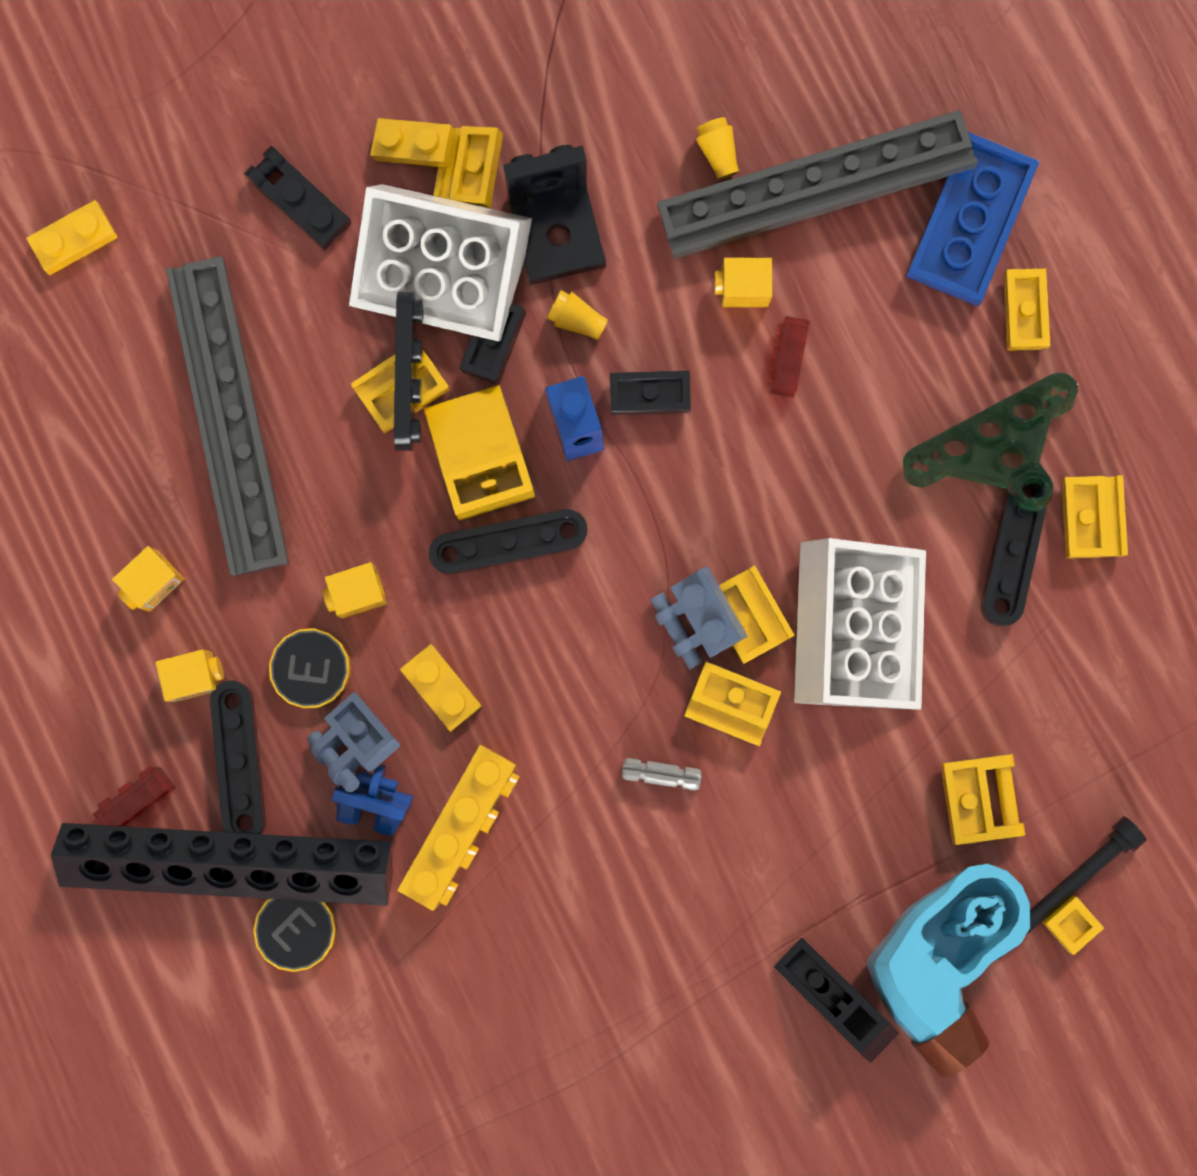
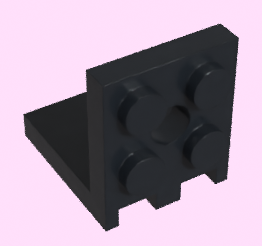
M560 145L551 149L549 154L537 157L531 154L519 155L511 159L510 163L504 164L507 196L512 214L532 218L524 259L530 285L606 267V260L587 191V160L583 145L574 148L572 145ZM555 228H563L569 233L570 238L566 244L555 246L547 239L549 232Z

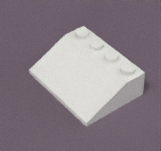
M383 184L366 187L349 306L396 317L398 291H414L416 300H423V324L501 341L509 308L512 304L525 259L532 218Z
M832 538L800 542L794 703L921 710L926 550Z

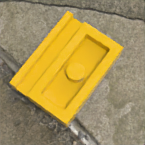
M462 126V128H454L455 136L449 167H438L433 196L491 209L503 133L499 128Z
M423 350L422 364H416L415 379L422 380V402L415 403V413L450 390ZM395 355L351 383V386L384 434L394 428Z
M1123 475L1115 477H1065L1061 479L1065 559L1124 557L1128 555Z
M755 565L719 585L748 636L732 646L742 665L795 636Z
M705 662L684 717L760 746L781 691Z

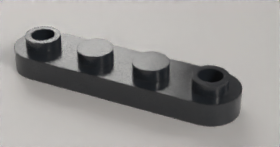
M398 291L396 300L394 446L396 451H413L414 443H421V419H415V403L422 402V380L415 379L416 364H422L423 342L422 339H416V324H423L424 305L423 300H416L414 291Z
M1023 470L1014 475L1007 484L981 600L982 615L994 626L1003 627L1017 622L1024 612L1050 495V484L1047 478L1037 470ZM1022 485H1027L1031 488V498L1022 496L1020 492ZM997 600L1005 602L1007 609L1004 614H1000L995 610L994 605Z
M565 509L445 533L436 537L431 543L429 558L432 565L439 572L453 575L575 550L585 542L587 523L580 513ZM562 526H573L575 534L571 538L562 537L560 534ZM448 548H454L458 553L457 558L452 562H447L443 559V553Z
M225 681L216 686V690L212 691L210 697L222 827L224 832L263 834L266 827V815L254 698L251 690L245 684L237 681ZM232 694H237L240 698V704L235 709H231L227 704V700ZM245 814L252 819V826L249 830L242 829L239 823L240 818Z

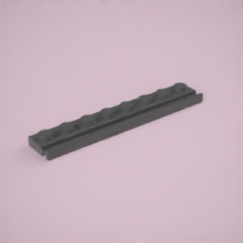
M957 110L657 202V208L673 259H678L976 168L978 160L977 157H974L972 143L961 111Z
M222 256L183 264V267L166 268L230 576L236 577L241 574L289 565L290 560L226 261Z

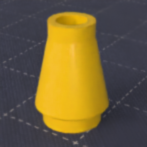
M726 117L717 118L698 126L696 130L699 137L695 140L713 168L717 180H722L739 173L733 126L728 125Z
M560 290L547 316V319L554 322L553 327L589 336L595 340L599 339L608 321L607 318L597 313L571 291L568 294Z

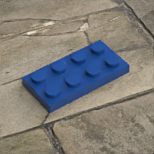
M968 132L972 143V151L974 157H977L978 164L974 169L946 178L905 277L979 306L983 301L1040 161Z

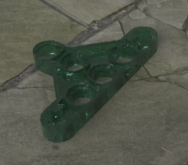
M1065 373L1051 374L912 448L903 458V476L905 480L915 487H926L946 476L998 486L1007 488L1022 509L1035 512L1043 510L1049 505L1053 494V482L1040 464L1051 420L1068 412L1076 403L1078 395L1076 380ZM1056 388L1059 392L1066 390V397L1062 398L1059 394L1051 397L1052 389ZM1047 400L1046 409H1045L1043 402ZM1027 404L1035 409L1036 414L1032 418L1021 419L1014 414L1013 410L1018 405ZM988 422L995 423L1002 431L998 436L990 438L983 436L979 432V427ZM951 441H960L966 446L967 450L960 456H952L945 451L944 447ZM934 451L937 452L938 458L934 459ZM1013 452L1022 457L1023 463L1019 467L1009 468L1001 463L1000 458L1006 453ZM919 461L921 465L928 464V471L923 473L921 469L914 470V462ZM1029 483H1037L1044 487L1046 493L1041 498L1031 499L1024 495L1022 489Z

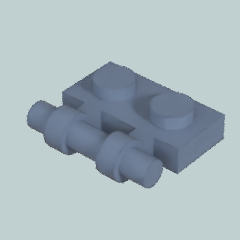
M708 566L670 587L678 600L672 606L664 592L650 599L657 612L654 615L660 626H665L675 644L672 648L678 658L682 656L689 670L703 663L695 649L698 646L703 645L711 658L748 637ZM684 613L696 632L691 637L688 636L678 618Z
M355 691L324 718L331 728L324 735L319 731H315L307 739V742L312 747L311 753L318 763L327 766L328 775L336 785L342 786L347 792H353L359 787L360 782L355 776V770L360 765L371 773L401 746ZM345 744L348 750L339 756L338 748Z

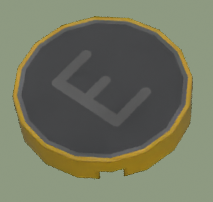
M315 628L299 629L285 636L274 648L269 662L270 680L276 693L287 703L304 709L322 708L335 701L346 689L351 675L350 657L343 644L332 634Z
M268 899L256 915L253 929L256 947L263 958L277 969L291 972L310 969L325 959L334 946L336 938L335 913L328 902Z

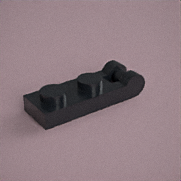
M270 146L263 153L264 159L256 167L251 165L243 173L244 176L325 251L351 224L350 218L296 170L274 147ZM277 170L283 176L275 185H272L267 178Z

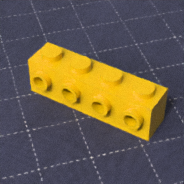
M483 745L478 747L397 891L432 911L440 903L445 906L448 905L459 885L453 882L454 877L460 867L466 870L469 868L479 850L478 847L473 845L480 831L488 834L499 815V812L493 808L501 794L507 798L509 797L520 777L514 773L518 766L517 764Z

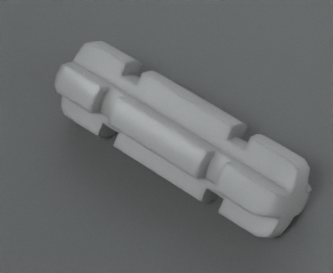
M627 758L623 762L622 778L625 780L638 782L639 779H643L644 783L669 787L682 785V789L695 791L699 789L702 773L701 770L685 767V769H679L677 765L647 761V764L641 763V760Z

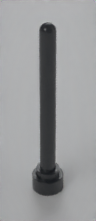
M1125 816L1118 820L1111 827L1113 831L1108 835L1110 840L1030 909V929L1027 934L1121 852L1126 854L1129 850L1135 852L1142 846L1147 839L1141 830Z

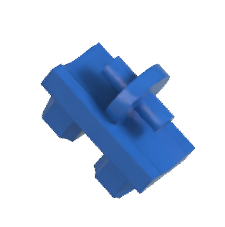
M380 764L375 768L373 774L359 770L357 779L360 784L355 791L347 792L342 786L336 787L332 801L337 802V821L350 825L358 824L362 811L365 810L376 814L373 826L376 832L393 836L400 821H403L407 815L413 796L396 791L399 782L385 778L387 766Z

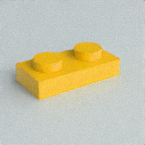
M378 118L370 156L378 162L448 168L455 129L450 124Z
M94 200L26 239L44 271L50 276L117 239L118 236L100 204Z
M1046 268L1007 269L1003 273L1007 351L1047 350L1050 347Z
M432 644L400 668L401 672L450 732L483 707Z

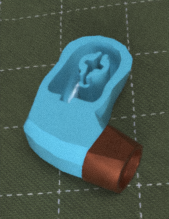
M990 864L966 868L909 906L897 919L889 933L868 957L867 967L874 988L890 1016L910 1037L911 1044L941 1077H948L966 1069L983 1055L990 1043L970 1005L967 1002H963L962 989L976 980L992 962L1020 945L1030 929V902L1023 886L1008 871Z

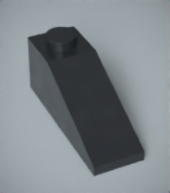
M802 937L774 966L870 1063L899 1034Z

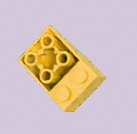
M500 385L424 408L443 477L459 522L535 498Z

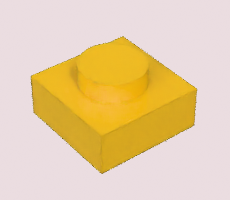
M1073 895L1042 922L1069 954L1075 955L1104 929L1078 897Z

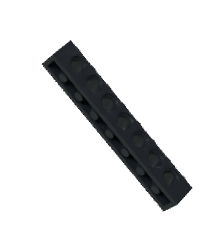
M62 823L51 853L59 887L388 906L393 877L391 842Z

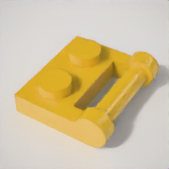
M1013 754L940 763L952 844L960 845L1026 835L1024 823L1019 822L1011 771V767L1015 766ZM995 769L1003 825L994 826L986 770Z

